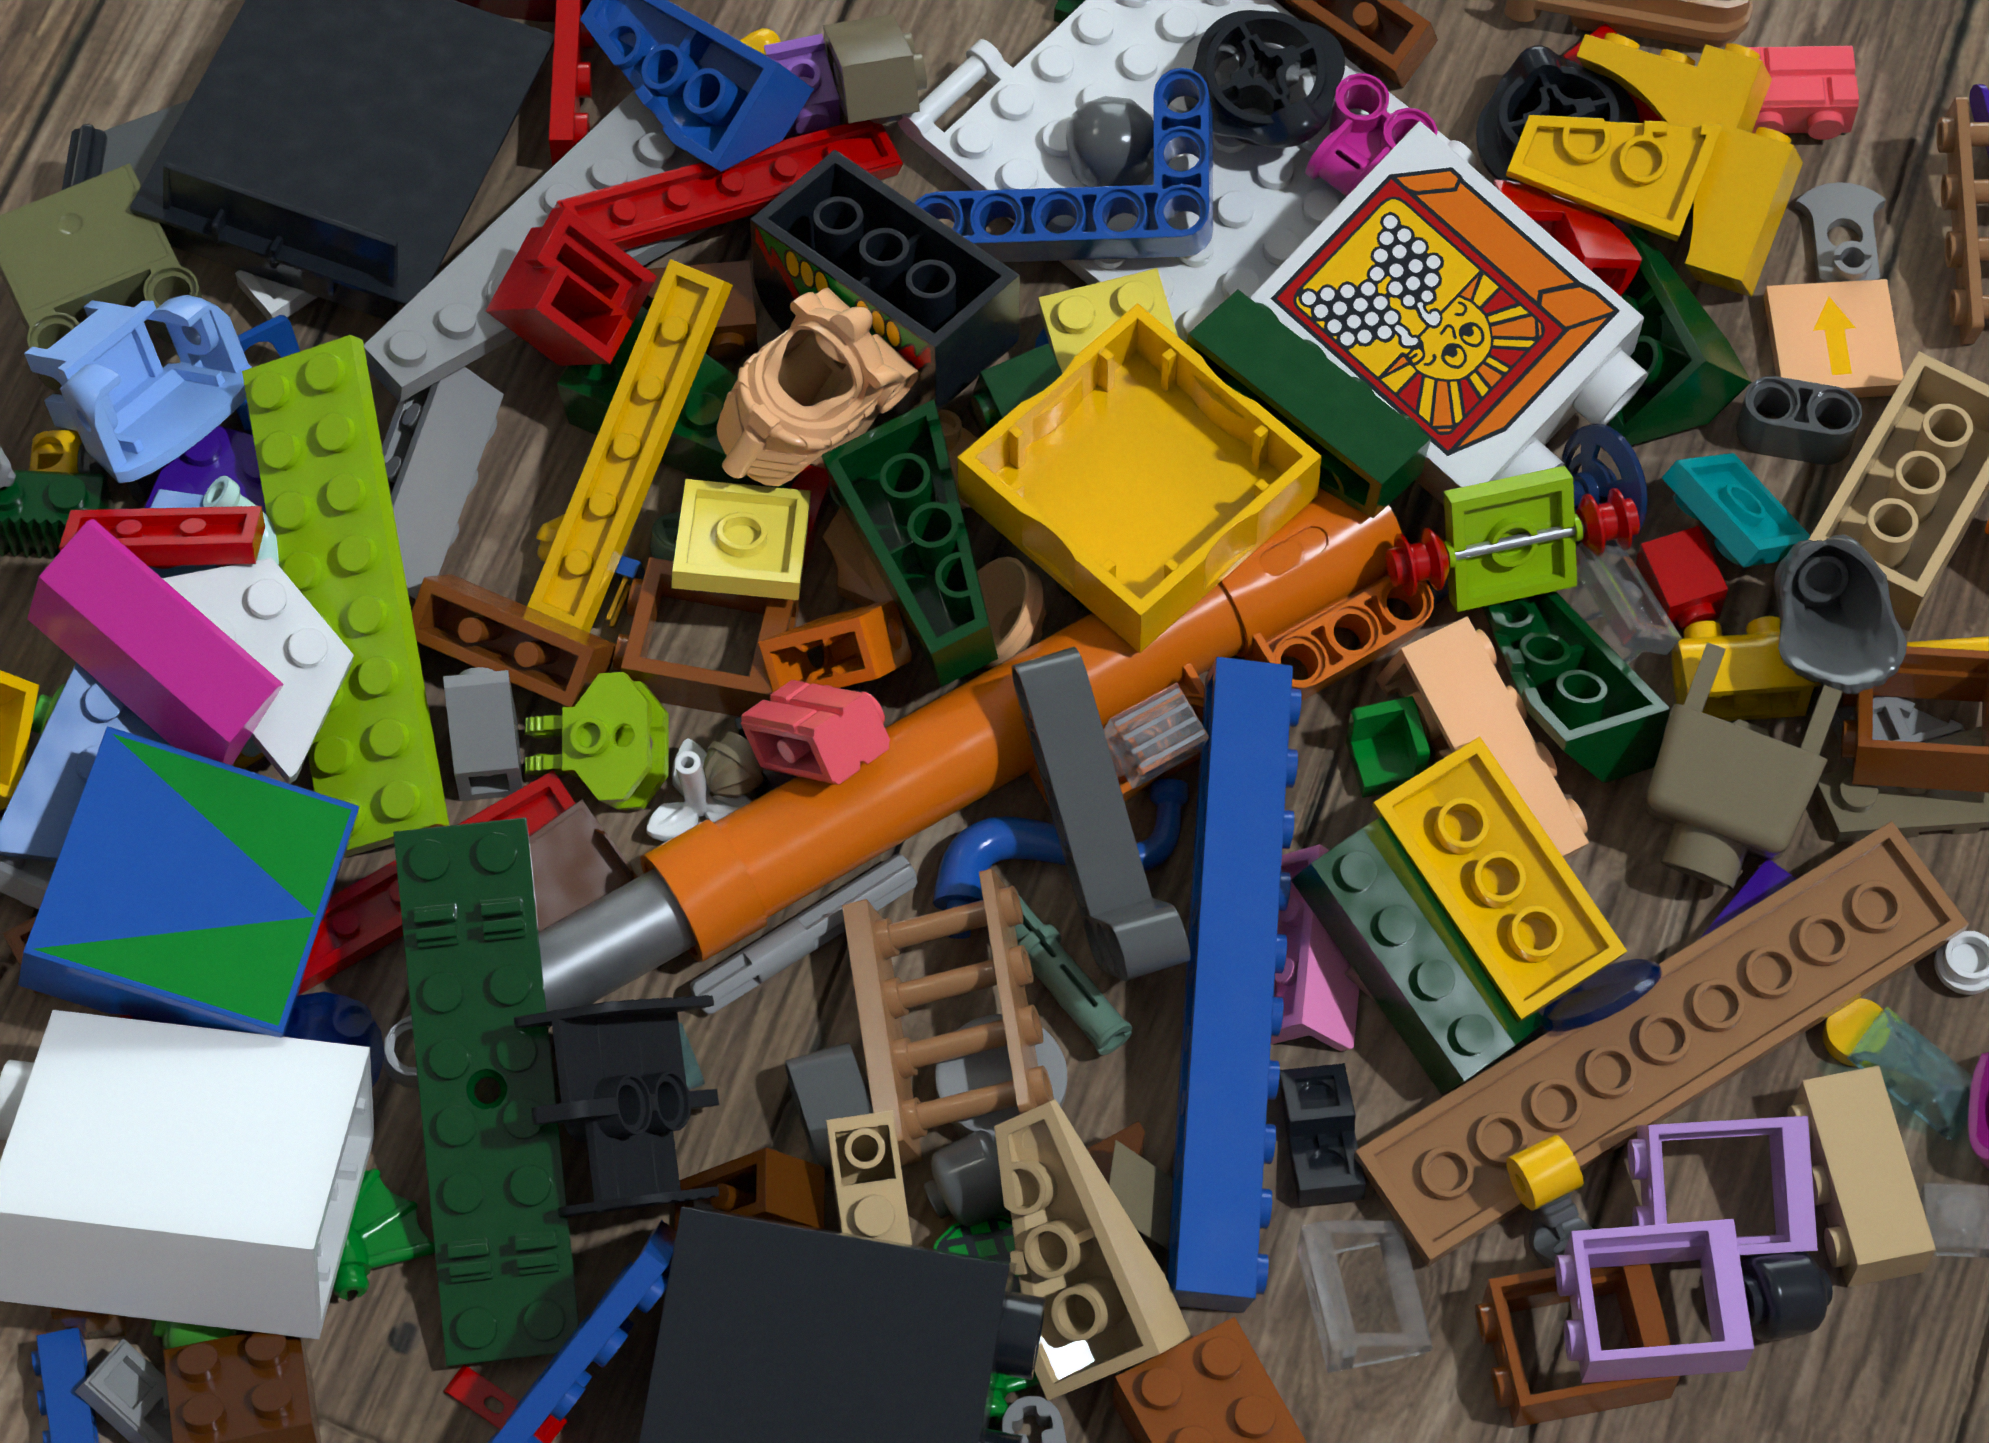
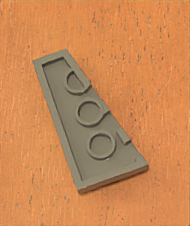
M1982 726L1927 743L1982 746ZM1853 765L1821 775L1813 791L1836 843L1860 841L1893 821L1904 838L1918 837L1919 832L1952 830V835L1978 833L1980 828L1989 827V793L1852 784Z

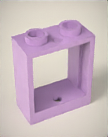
M1808 1116L1637 1125V1139H1630L1628 1142V1166L1632 1180L1640 1179L1642 1206H1635L1633 1208L1632 1226L1667 1224L1662 1141L1769 1135L1776 1234L1737 1237L1739 1255L1818 1251Z
M1734 1219L1571 1231L1564 1255H1556L1555 1277L1559 1296H1570L1573 1320H1565L1564 1323L1566 1355L1568 1361H1579L1582 1383L1745 1370L1753 1353L1754 1344ZM1700 1260L1712 1342L1601 1351L1590 1268Z

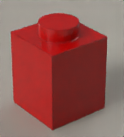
M1699 526L1641 543L1633 574L1661 636L1679 630L1684 632V629L1690 624L1699 621H1715L1720 617L1728 587Z

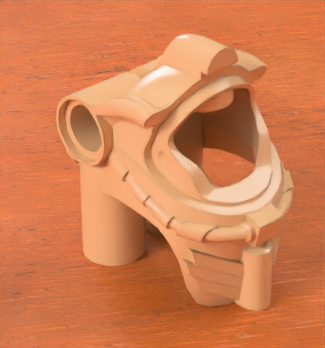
M825 288L816 294L814 292H807L791 302L790 309L796 315L791 323V327L776 339L760 348L758 353H754L744 362V367L739 368L738 379L732 390L728 392L716 428L718 440L727 455L722 463V467L731 477L739 479L747 475L764 485L779 487L792 480L810 464L825 469L821 457L824 453L866 433L879 412L885 413L891 410L916 383L920 372L878 333L870 334L869 330L873 322L871 312L865 307L850 308L829 288Z

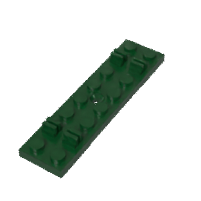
M527 818L394 831L446 1366L557 1354L579 1326L569 1219L568 1217L560 1218L558 1214V1207L567 1206L559 1123L533 1125L531 1111L533 1107L556 1104L549 1027L515 1028L514 1017L547 1012ZM484 1078H492L500 1085V1096L493 1103L485 1104L475 1097V1086Z

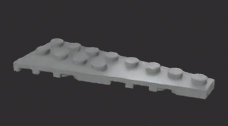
M635 89L364 344L368 370L399 402L404 401L518 337L517 334L485 311L532 227H543L558 200L703 162L671 142L662 130L664 128L653 112L641 102L635 93ZM711 227L623 251L644 266Z

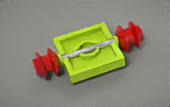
M1564 465L1443 491L1446 541L1443 542L1430 528H1424L1420 542L1410 544L1403 534H1396L1394 548L1386 550V565L1392 584L1395 587L1402 585L1408 596H1414L1418 582L1428 580L1435 590H1442L1448 577L1449 600L1456 611L1460 612L1576 587V541H1582L1595 556L1603 555L1606 541L1615 540L1622 550H1629L1632 544V536L1638 535L1640 531L1639 515L1634 501L1631 498L1624 499L1622 493L1617 488L1609 490L1607 503L1597 504L1591 494H1584L1575 514L1573 476Z

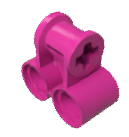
M1363 73L1349 75L1336 88L1329 123L1330 134L1312 155L1307 164L1305 174L1312 180L1322 178L1347 197L1419 121L1436 135L1438 129L1434 120L1427 113L1419 109L1403 108L1396 110L1392 114L1387 112L1389 93L1380 79ZM1362 109L1368 112L1369 115H1356L1349 110Z

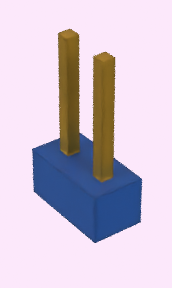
M622 556L615 572L620 581V586L606 617V620L610 621L609 627L613 629L625 605L633 579L643 580L645 570L640 561Z

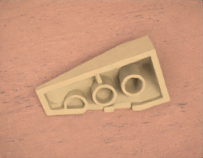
M1056 1099L994 1126L1004 1207L1011 1211L1015 1250L1010 1252L1011 1262L1017 1263L1015 1275H1019L1021 1294L1046 1298L1035 1373L1047 1401L1157 1356L1191 1338L1190 1331L1165 1274Z

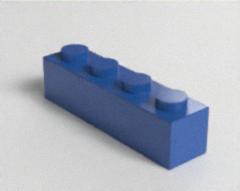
M79 1327L36 1335L38 1350L31 1351L32 1364L35 1375H42L44 1390L37 1391V1400L41 1416L47 1415L49 1430L42 1431L43 1443H100L95 1410L75 1393L76 1389L90 1375L86 1344Z

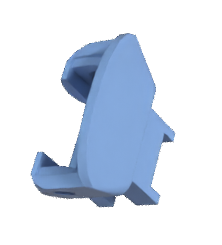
M190 295L170 298L157 309L154 301H142L135 307L91 300L84 306L88 318L50 348L31 347L24 353L32 372L50 376L62 385L60 388L62 395L52 394L44 400L54 425L78 431L88 454L118 483L132 482L155 472L178 458L219 426L246 399L242 371L252 368L246 359L230 316L215 304ZM153 320L166 324L181 361L180 363H168L162 367L144 321Z

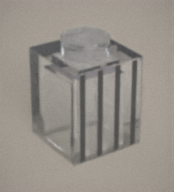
M1177 682L1110 718L1103 729L1117 777L1125 775L1133 789L1197 755L1209 740L1207 732Z

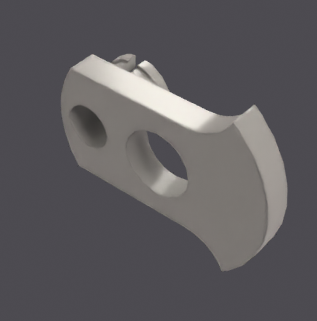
M1837 182L1817 186L1797 199L1794 209L1803 213L1811 226L1817 283L1880 279L1873 216L1878 210L1884 208L1886 202L1884 197L1861 185ZM1834 227H1848L1858 234L1860 242L1846 241L1835 246L1829 241L1827 232Z

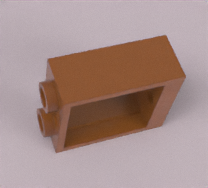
M649 557L644 579L634 578L631 584L627 614L634 616L630 634L620 633L618 636L613 658V670L628 674L633 682L641 681L645 683L660 703L741 717L743 713L760 701H770V694L773 693L758 642L795 628L799 615V601L672 588L674 561ZM662 596L764 614L750 675L744 676L646 658Z
M1907 646L1905 657L1899 666L1898 672L1888 678L1885 684L1878 687L1873 686L1868 690H1862L1858 694L1842 692V706L1854 707L1853 720H1843L1841 736V758H1853L1852 784L1989 793V651ZM1873 695L1982 702V746L1873 740Z
M1650 1264L1590 1268L1594 1297L1616 1293L1630 1348L1671 1345ZM1555 1267L1488 1280L1482 1303L1475 1305L1476 1323L1482 1343H1493L1498 1367L1491 1368L1492 1388L1498 1407H1509L1514 1428L1660 1401L1672 1397L1680 1376L1597 1382L1530 1395L1510 1313L1570 1302V1296H1559Z

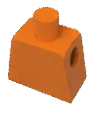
M894 600L821 617L758 642L773 692L791 680L807 682L810 685H830L834 688H841L878 679L910 662L912 655L898 606ZM821 645L824 651V662L818 669L810 663L807 651Z

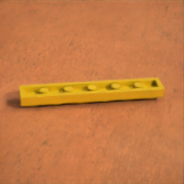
M672 259L669 260L531 595L528 607L590 633L728 299L732 284Z

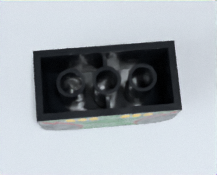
M833 150L750 219L755 287L768 314L783 332L791 327V323L796 316L790 309L791 302L807 292H814L816 294L825 288H829L850 308H867L873 318L869 330L870 334L878 333L920 372L914 386L891 409L892 412L899 416L933 399L939 412L975 381L981 371L991 367L1014 347L1018 341L1020 275L836 150Z

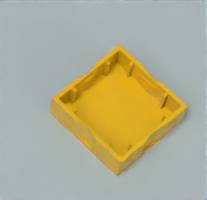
M1137 303L1078 353L1056 381L1042 392L1021 402L957 457L959 497L1135 650L1141 653L1318 496L1321 455L1256 401L1245 397L1225 384L1210 369L1200 354Z

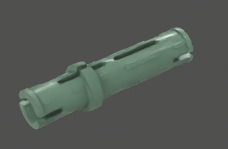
M1019 896L1023 912V923L1015 925L1018 946H1025L1033 973L1057 1000L1061 1008L1068 1013L1094 1044L1096 1051L1100 1055L1112 1053L1127 1041L1132 1034L1131 1030L1133 1027L1121 1017L1095 986L1094 982L1061 946V934L1056 928L1050 924L1044 925Z

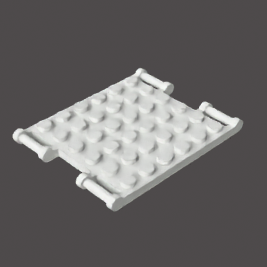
M1085 0L1014 68L1004 61L1000 52L990 42L984 39L978 40L967 50V60L919 103L920 112L902 114L903 119L897 122L910 139L974 191L1089 187L1078 181L1073 175L1069 152L1066 146L1067 124L1072 119V114L1086 102L1104 96L1130 98L1149 113L1154 121L1153 94L1155 84L1169 70L1193 68L1199 42L1206 30L1214 22L1225 15L1243 10L1274 11L1294 16L1274 0ZM1264 43L1275 49L1285 48L1273 43ZM1239 53L1227 60H1223L1217 68L1215 78L1218 86L1229 82L1230 74L1240 69ZM1345 57L1343 79L1357 73L1366 74ZM1255 71L1254 79L1257 77H1262L1261 74H1257V72ZM1310 71L1300 75L1298 83L1288 88L1291 92L1290 104L1307 97L1311 92L1314 83ZM981 78L986 79L994 86L946 132H943L934 124ZM1275 78L1272 80H1267L1268 84L1272 83V85L1274 86ZM1388 91L1389 105L1387 112L1392 114L1396 110L1409 108ZM1184 96L1177 97L1168 106L1170 110L1177 113L1188 112ZM1244 109V111H1247L1249 113L1257 115H1266L1259 109ZM1362 109L1349 110L1356 115H1369L1368 112ZM1330 117L1322 130L1313 138L1300 145L1287 148L1246 144L1232 137L1213 133V234L1207 247L1198 254L1187 257L1059 261L1088 285L1157 268L1177 335L1187 343L1188 333L1237 289L1250 298L1346 198L1344 194L1322 178L1312 180L1305 174L1307 164L1312 155L1330 134ZM1437 131V136L1473 168L1476 167L1477 160L1466 145L1456 140L1450 141ZM1179 154L1172 158L1168 166L1176 171H1186L1194 167L1199 159L1192 154ZM1154 170L1142 185H1154ZM1179 212L1170 219L1168 224L1174 229H1189L1197 223L1199 216L1193 212ZM1128 213L1117 214L1111 218L1107 227L1113 231H1127L1135 225L1138 218ZM1067 215L1056 216L1049 222L1046 229L1052 233H1065L1072 229L1076 219ZM1008 218L1011 222L1015 224V221L1013 219Z

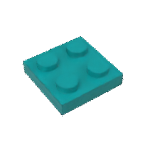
M1735 453L1676 460L1661 477L1675 492L1673 498L1677 506L1691 518L1700 520L1716 537L1714 543L1719 552L1735 564L1749 567L1780 562L1788 555L1793 545L1810 538V534Z

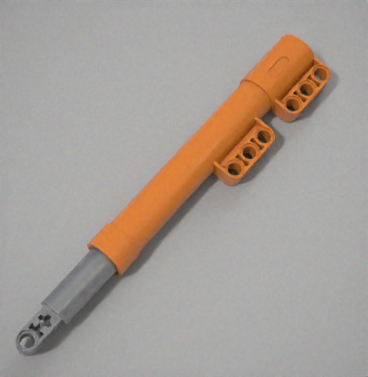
M1319 488L1316 498L1141 653L1135 650L1092 612L885 727L891 740L889 741V749L869 764L860 763L861 769L841 784L837 785L797 776L713 823L710 819L704 820L641 855L640 861L643 875L539 932L547 1012L593 1004L685 951L698 963L709 959L767 926L768 917L1026 772L1029 773L1048 804L1012 678V665L1071 647L1077 648L1088 674L1125 802L1150 788V784L1153 781L1166 779L1200 759L1201 739L1191 741L1149 764V769L1133 771L1122 762L1120 749L1125 747L1136 748L1174 727V719L1178 717L1191 718L1195 716L1196 722L1202 730L1205 686L1199 675L1211 668L1216 657L1231 658L1237 655L1245 657L1246 660L1275 664H1281V658L1294 657L1300 660L1306 666L1308 679L1295 680L1292 678V688L1301 689L1303 701L1406 643L1416 635L1429 619L1434 608V596L1426 580L1418 582L1414 596H1408L1402 585L1395 587L1390 580L1386 565V550L1394 548L1396 534H1402L1393 511L1388 505L1373 519ZM1399 598L1405 601L1411 608L1412 619L1400 620L1394 617L1387 607V599ZM1343 627L1352 630L1359 638L1360 649L1348 650L1342 647L1336 641L1334 629ZM1179 688L1180 693L1116 726V721ZM1187 702L1189 705L1127 740L1124 739V735ZM1174 732L1141 751L1147 756V759H1150L1185 739L1177 732ZM410 1015L395 1024L387 1034L383 1063L387 1074L394 1082L404 1087L418 1088L417 1068L403 1065L395 1055V1050L402 1041L410 1038L414 1039L412 1016Z

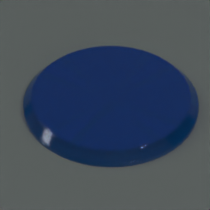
M1631 959L1608 965L1563 997L1547 1005L1542 1015L1541 1023L1548 1031L1561 1032L1581 1028L1603 1020L1625 1009L1648 993L1661 978L1662 969L1658 963L1646 959Z

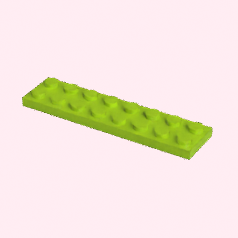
M347 335L242 371L266 514L274 526L277 538L279 567L354 654L353 663L330 705L329 713L319 733H317L308 751L314 792L360 806L345 857L394 843V831L450 826L364 343L360 338Z

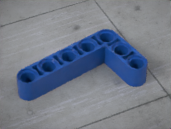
M1176 68L1163 74L1155 84L1153 94L1154 185L943 191L925 194L917 199L914 204L938 220L948 219L954 222L952 228L954 231L1000 262L1187 257L1196 255L1207 247L1213 234V114L1207 83L1201 74L1192 69ZM1181 96H1190L1199 101L1195 108L1189 112L1177 113L1168 108L1174 99ZM1179 154H1192L1199 159L1194 167L1186 171H1176L1168 166L1172 158ZM1188 211L1199 216L1197 223L1189 229H1174L1168 224L1170 219L1179 212ZM1128 213L1138 218L1135 225L1127 231L1118 232L1107 227L1111 218L1117 214ZM1067 215L1076 219L1072 229L1065 233H1052L1046 229L1049 222L1056 216ZM1007 217L1015 221V225L1006 234L997 236L986 232L988 224L996 218Z

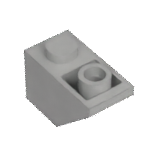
M477 667L467 669L459 675L443 676L454 775L460 801L507 797L523 788L519 729L508 670L494 671L489 668Z

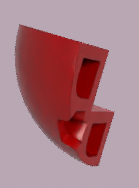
M1494 180L1493 185L1619 296L1622 295L1637 273L1642 258L1631 241L1620 229L1591 208L1525 183Z

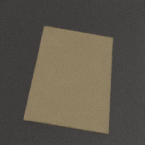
M1115 1140L1109 1186L1135 1228L1168 1250L1172 1177Z

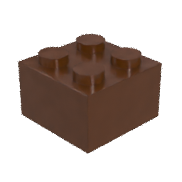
M248 1332L163 1350L173 1443H321L313 1377L302 1337Z

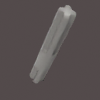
M901 854L890 857L693 980L690 984L692 996L712 995L714 1006L701 1009L706 1014L717 1012L846 931L842 905L867 899L875 910L878 911L916 887L918 882L914 868Z

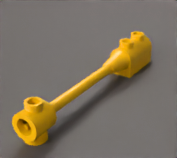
M1765 616L1754 619L1746 626L1747 634L1726 636L1722 635L1719 623L1715 621H1699L1690 624L1684 629L1683 639H1675L1673 641L1672 677L1676 703L1680 705L1685 703L1707 642L1725 648L1721 665L1703 713L1725 721L1805 716L1813 689L1821 684L1819 682H1811L1802 676L1796 675L1792 669L1783 663L1778 649L1781 623L1778 617ZM1989 636L1907 642V646L1989 651Z

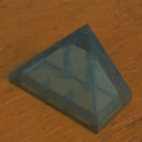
M1885 1007L1882 1009L1847 1059L1860 1069L1879 1066L1887 1091L1948 1141L1953 1140L1968 1120L1970 1089L1973 1076L1890 1008Z

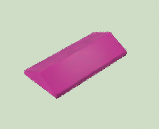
M94 519L87 521L38 578L27 618L34 626L171 746L233 765L284 684Z

